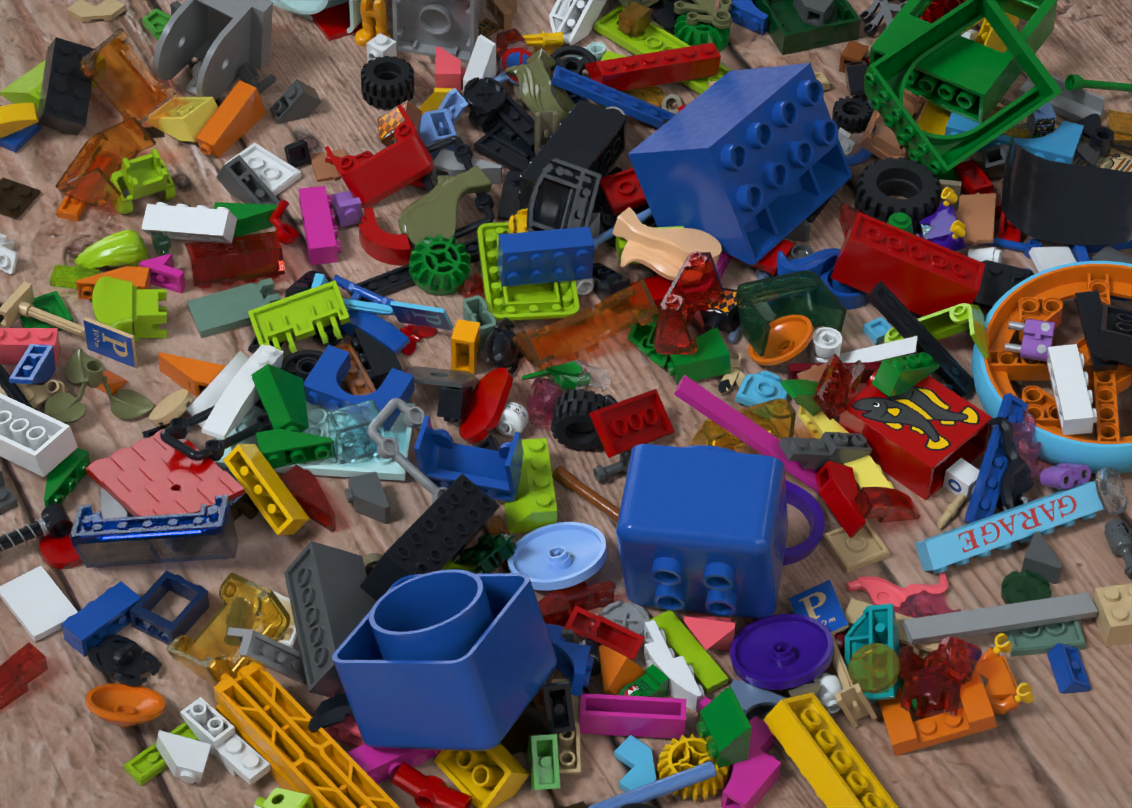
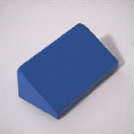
M1062 643L1056 644L1047 653L1059 692L1067 694L1090 691L1091 686L1079 650Z

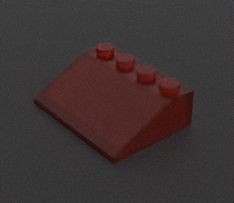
M274 231L233 237L232 244L204 241L185 243L194 287L198 286V288L204 289L221 283V285H232L235 281L239 280L254 282L257 281V278L261 277L276 279L280 275L285 274L282 247Z

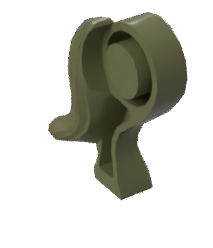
M540 48L526 60L528 64L508 67L505 70V74L518 78L520 97L534 117L535 112L557 111L558 128L561 120H565L570 109L576 105L565 89H560L551 84L553 74L550 68L556 64V61Z
M477 165L455 177L448 175L438 176L437 185L428 194L417 199L403 210L398 219L401 234H407L412 250H414L417 242H422L428 235L432 238H435L437 234H443V238L450 239L451 236L454 237L458 220V204L461 198L466 194L490 192L492 183ZM437 245L430 249L435 251L437 249H445L446 246Z

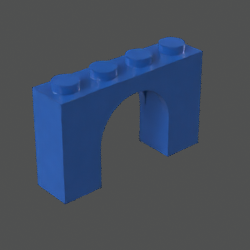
M330 345L327 346L303 383L305 400L308 403L319 405L332 412H338L368 424L374 420L391 399L399 398L407 403L415 391L414 375L395 368L391 369L382 385L370 394L352 395L343 391L339 385L351 368L350 352ZM396 408L380 428L390 431L401 411Z

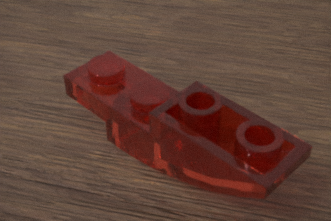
M609 580L588 587L585 581L571 587L558 589L538 601L544 622L564 627L575 606L586 611L606 607L614 602L615 587L612 581Z

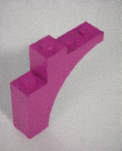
M704 697L699 703L698 719L700 711L712 701L711 699ZM756 716L749 722L752 730L748 760L731 764L732 775L722 793V808H754L779 779L781 762L774 756L767 754L775 745L776 737L770 732L767 724Z

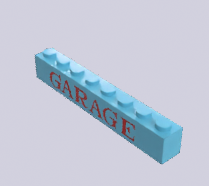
M1095 481L1085 482L1081 485H1075L1073 488L1061 490L915 543L923 570H933L934 574L947 571V565L955 563V566L969 563V558L976 555L977 558L991 555L990 550L998 548V551L1012 547L1011 542L1019 540V543L1030 541L1035 532L1039 531L1041 535H1046L1054 532L1055 526L1061 525V528L1076 524L1075 519L1080 517L1082 520L1096 517L1095 512L1104 508Z

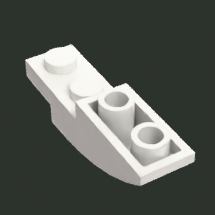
M655 620L645 622L644 640L646 644H644L643 660L647 668L654 664L669 678L668 693L673 698L687 699L686 707L698 712L699 703L704 698V691L702 686L697 684L694 679L695 675L690 664L687 665L683 656L675 658L672 648H668L666 645L663 629L658 628Z
M201 697L180 712L182 718L201 742L211 744L210 753L234 777L238 774L251 786L271 771L270 763L236 734L235 727Z

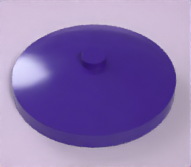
M777 614L756 620L736 635L730 647L731 664L736 675L752 686L772 690L794 688L816 679L829 667L834 656L833 638L828 628L820 621L800 614Z

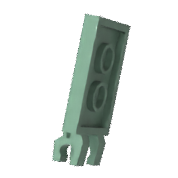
M272 278L260 280L258 284L249 283L187 301V308L200 337L204 338L252 324L248 311L281 300L279 293L274 291L273 287L275 286Z

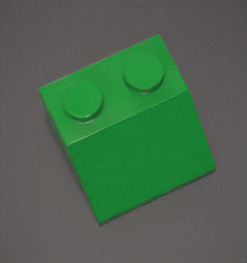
M728 687L700 711L699 722L696 723L699 737L704 738L706 742L708 756L710 759L714 758L718 768L748 760L752 727L732 687Z

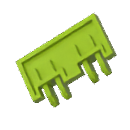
M336 280L248 311L260 346L262 344L270 345L269 341H273L274 347L283 351L279 343L288 340L291 353L297 352L291 333H295L296 339L299 341L315 335L316 332L313 326L317 325L322 342L326 344L329 343L328 336L323 327L332 324L334 335L338 340L342 338L335 318L339 317L341 325L351 322Z

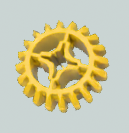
M692 733L690 738H686L682 734L679 741L672 738L670 745L665 744L663 752L659 755L657 770L659 778L663 779L712 761L717 772L715 777L672 792L673 796L682 794L683 800L690 796L695 802L699 796L706 800L708 794L715 797L717 790H722L724 783L728 780L730 765L718 768L714 758L710 759L708 756L704 738H695Z

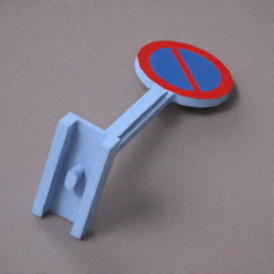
M522 48L507 50L500 60L502 73L492 79L497 80L501 84L509 80L519 85L518 78L506 75L505 70L508 67L528 64L526 60L533 54ZM454 88L448 92L438 110L447 108L452 124L455 126L468 103Z

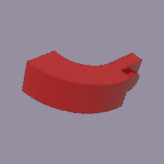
M373 207L364 208V217L360 218L361 224H359V242L364 251L372 258L386 264L397 266L409 264L411 248L407 234H390L383 231L376 223Z

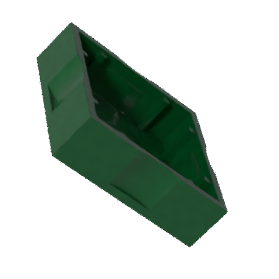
M752 0L753 4L760 11L769 15L767 32L782 55L857 40L859 37L861 20L847 0H834L832 16L825 25L816 27L803 23L793 6L794 0Z

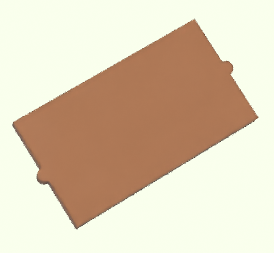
M996 193L959 195L958 220L965 224L964 230L966 233L963 237L965 244L977 245L994 242Z

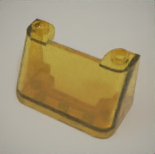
M773 399L737 410L779 440L782 437H793L796 411L785 399ZM711 419L706 420L689 441V446L708 445L730 450L747 446L746 443Z
M232 572L223 581L219 590V596L224 605L197 637L192 640L186 635H180L166 649L171 657L213 686H216L221 681L220 677L224 673H229L235 679L237 678L238 671L243 666L253 663V661L238 655L241 641L227 635L229 627L255 630L278 641L290 625L289 613L271 589Z

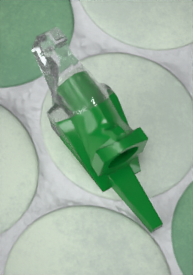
M581 360L548 367L545 370L522 376V381L545 376L549 377L552 395L559 394L560 396L567 389L578 390L590 385L601 388L603 392L608 389L611 381L608 370L585 364Z

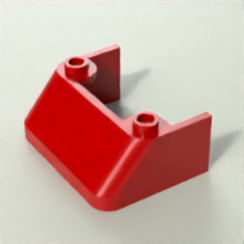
M401 104L397 107L405 121L394 130L397 142L361 163L352 155H346L336 160L329 146L325 147L326 152L353 198H360L362 208L373 206L430 173L434 168L433 158Z

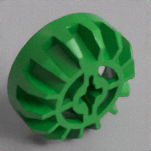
M686 11L676 19L674 36L690 46L714 43L718 52H721L729 44L730 27L718 29L712 23L706 22L689 25L686 22L687 14L691 11ZM696 12L701 15H708L707 13Z
M437 234L435 238L428 235L422 242H417L409 260V273L413 282L421 290L432 295L444 296L460 290L467 282L471 269V256L469 253H466V246L463 243H456V238L453 236L450 239L443 238V234ZM437 245L446 246L445 249H437L435 251L430 249ZM449 248L455 252L457 261L452 259L451 254L448 252Z

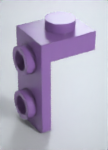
M350 191L331 194L332 207L340 227L361 223L362 205L359 197L353 198Z

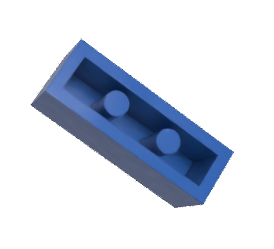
M120 581L114 587L107 589L100 597L89 602L79 612L69 616L62 623L64 640L85 657L91 646L97 647L104 643L102 637L115 635L131 623L130 610L141 597Z

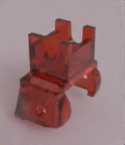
M944 637L940 640L938 649L923 659L913 652L914 647L911 645L904 646L898 656L899 676L905 680L900 707L906 711L910 710L912 700L916 698V717L919 719L928 718L930 712L944 710L952 716L957 715L961 685H965L966 682L972 680L982 655L981 648L956 637Z

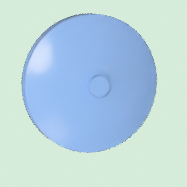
M579 522L554 523L535 529L515 543L517 545L515 554L508 558L510 573L527 574L530 577L534 590H558L579 584L598 572L607 559L608 549L604 535L591 525Z

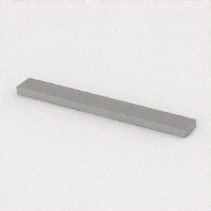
M1087 592L903 620L902 627L910 644L916 645L1093 618L1097 616L1098 610Z

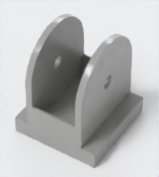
M185 0L171 16L158 40L153 58L154 74L162 80H170L195 57L203 61L197 79L198 97H213L214 100H217L238 78L240 73L239 67L244 63L248 62L261 71L269 62L273 2L270 0Z
M392 0L393 40L396 41V51L436 57V47H441L460 59L461 62L469 63L478 38V20L484 0Z

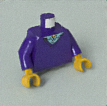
M946 187L941 193V198L945 201L940 203L935 213L920 221L922 233L916 234V236L956 251L966 248L963 240L966 233L964 230L965 224L957 219L954 208L950 205V203L954 204L957 202V195L953 189Z

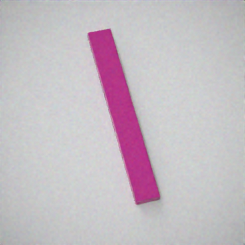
M686 375L682 377L674 393L675 396L762 455L772 456L781 460L788 473L819 493L815 475L821 468L803 469L799 461H789L778 445L780 442L778 438Z

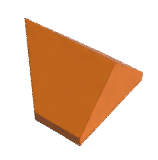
M604 645L599 646L603 689L609 695H619L620 691L627 684L635 682L645 674L646 671L628 657Z

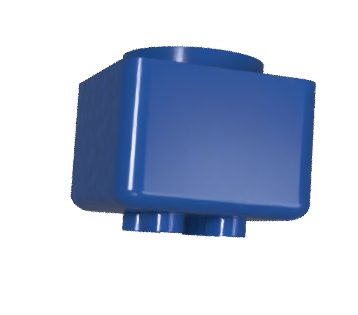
M652 444L634 446L631 449L616 528L624 587L628 600L642 607L660 608L670 611L679 610L754 619L771 616L777 606L788 534L784 463L772 456L739 453L717 446L694 445L673 447Z
M454 569L414 574L397 580L378 599L369 613L332 655L334 665L364 743L372 748L491 750L503 740L557 666V658L530 577L527 574H474L469 571Z

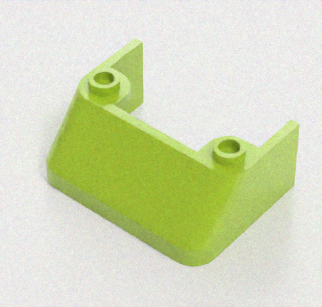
M961 303L917 319L936 340L970 329V336L984 359L989 358L984 314L979 306ZM894 327L889 329L884 337L885 343L904 339Z

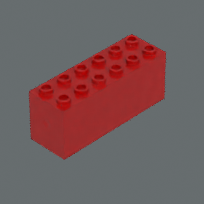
M858 212L839 250L831 279L869 293L872 287L881 280L909 311L924 317L961 303L972 304L979 292L985 263Z

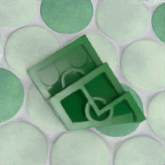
M655 309L645 310L641 319L635 318L628 335V340L660 368L665 370L667 363L670 362L669 353L679 348L690 323L689 317Z

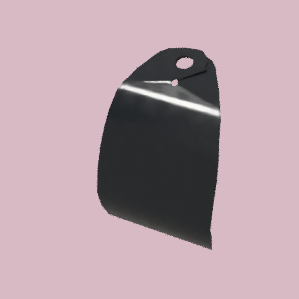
M1013 132L1009 142V152L1007 151L1008 156L1006 155L1007 159L1005 160L1001 197L1002 211L1011 224L1035 239L1060 244L1113 245L1132 240V172L1049 161L1022 149L1015 143V132Z

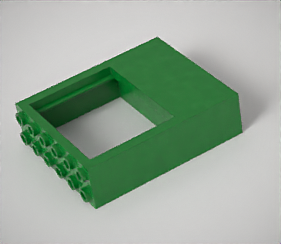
M934 0L907 1L870 47V65L932 24L920 19V17ZM995 0L1004 12L1028 21L1020 31V34L1036 54L1054 30L1057 0ZM959 36L915 66L908 77L905 89L917 97L919 95L923 96L931 104L981 124L1023 71V68L1008 48L1002 53Z

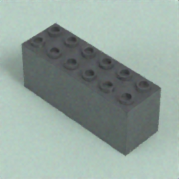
M311 541L287 568L284 575L308 690L310 693L331 698L333 695L345 694L332 655L373 607L372 597L360 587L367 577L362 556Z

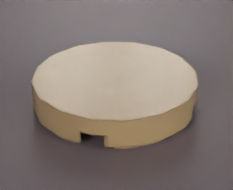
M181 389L170 394L157 404L150 413L149 419L156 427H160L161 422L164 425L169 424L172 419L180 417L186 411V404L188 402L192 403L193 396L187 389Z

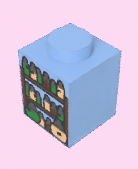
M1051 103L1044 104L1028 116L1027 127L1032 138L1043 137L1054 132L1056 114Z

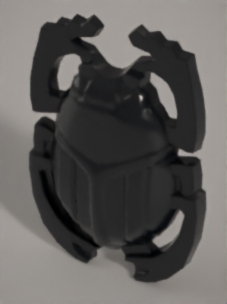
M504 317L497 322L495 330L486 337L483 350L488 363L493 362L496 368L512 367L509 370V373L512 375L517 370L520 359L525 354L527 343L521 333L516 335L513 332L512 328L515 325L512 321ZM505 325L507 330H503L502 326Z
M121 635L102 637L104 645L91 646L88 650L89 661L97 670L110 676L113 675L114 679L119 683L133 688L147 682V678L140 679L142 674L151 671L152 676H155L162 665L151 653L143 652V649L136 642ZM97 654L99 655L101 664L98 662L96 658ZM146 659L152 663L150 667L147 666Z

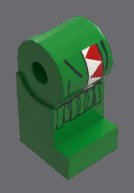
M652 664L646 669L642 677L633 683L627 684L620 691L619 695L663 698L668 694L669 678Z

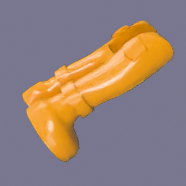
M361 0L360 13L363 28L356 32L354 37L355 43L359 46H367V43L380 33L391 38L388 32L386 1L375 0L373 5V0Z

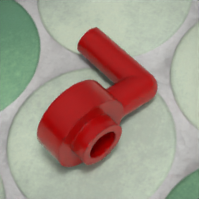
M281 199L270 217V222L276 228L275 235L280 243L285 245L294 244L299 234L292 226L280 220L289 205L288 201Z

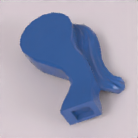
M823 249L799 259H789L783 251H779L777 256L779 279L765 283L763 300L774 315H776L787 301L793 298H807L839 309H856L868 301L866 298L868 293L861 292L856 288L831 279L840 249Z

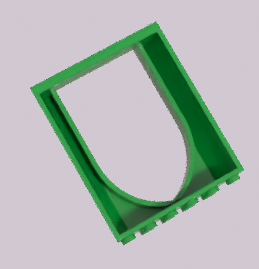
M966 0L869 65L864 76L865 95L870 100L873 109L882 116L884 124L896 135L898 143L904 146L909 153L910 159L917 161V164H924L927 166L928 171L932 170L935 175L948 172L1063 92L995 0ZM986 18L1034 83L1035 87L980 125L964 133L937 135L921 130L903 104L904 89L910 73L919 63Z

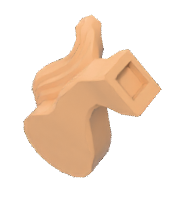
M630 207L617 217L612 233L628 241L621 255L620 267L624 268L631 262H638L649 267L660 276L675 282H700L704 275L703 272H709L716 267L722 251L719 241L709 233L692 228L657 229L648 227L641 223Z

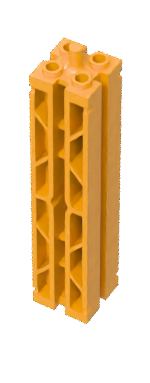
M253 662L243 666L238 671L237 678L235 679L229 673H224L220 677L221 681L213 687L215 701L217 702L216 711L235 727V732L241 739L270 763L271 771L268 774L283 789L311 795L314 808H400L322 727L315 733L309 731L308 725L312 717L268 671L263 670L262 665Z

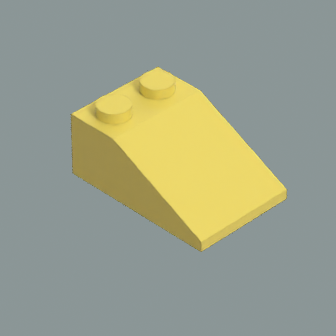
M173 97L144 120L149 125L180 141L195 143L197 142V135L216 112L218 106L213 97Z

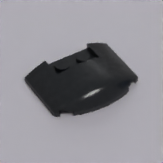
M552 158L550 163L540 172L532 188L527 210V231L588 227L602 174L558 158Z

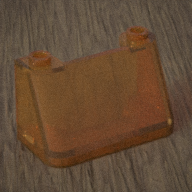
M121 27L80 60V70L85 76L90 77L123 116V122L129 128L133 127L136 129L175 98L177 94L171 87L168 89L161 87L164 83L162 81L157 82L131 50L133 47L131 43L126 44L125 38L128 37V34Z

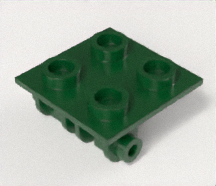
M486 533L478 539V543L475 546L462 551L460 558L454 563L475 566V574L491 573L495 570L494 568L499 567V563L503 564L515 554L517 545L511 541L515 536L502 533Z

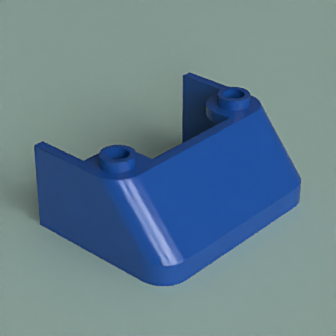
M424 416L414 446V452L418 468L437 487L448 488L461 474H464L493 500L515 501L519 489L524 454L519 432H515L512 442L501 444L499 451L454 443L449 432L443 429H432L430 416Z

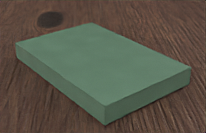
M1078 620L1003 631L1008 637L1006 642L1010 641L1013 645L1012 650L1009 652L1010 657L1048 653L1058 643L1077 648L1078 650H1084L1086 647Z

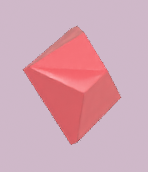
M686 612L684 622L705 650L711 648L730 651L735 636L737 619Z

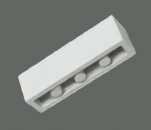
M157 202L156 205L147 204L141 229L150 237L232 244L237 218L225 207L210 209L206 206L197 205L196 208L184 204L169 206L166 203Z
M1077 344L1048 347L1047 365L1063 435L1092 433L1093 423H1097V412L1095 408H1091L1093 396L1092 391L1087 390L1088 373L1087 371L1083 372L1082 369L1084 368L1083 353L1079 354Z

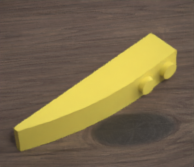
M799 405L798 416L813 438L820 439L824 432L849 433L827 413L820 410L813 416ZM870 455L842 464L853 468L862 509L865 514L891 506L894 487L890 481H887L881 467L875 464Z

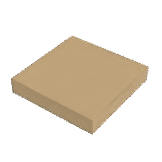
M866 518V524L853 538L847 535L843 527L823 533L822 535L823 542L846 574L885 560L890 556V551Z

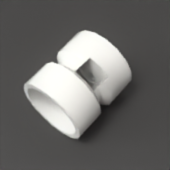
M829 327L815 330L812 337L809 362L827 363L832 361V363H839L842 345L841 333Z

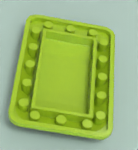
M509 222L485 223L478 227L477 236L487 311L493 314L496 321H500L504 317H507L510 321L570 318L579 313V300L575 280L502 287L498 272L499 234H510L508 230Z

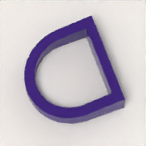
M787 480V503L796 507L804 514L810 526V535L801 544L785 548L783 565L796 563L809 556L818 546L825 528L824 515L818 502L806 490Z

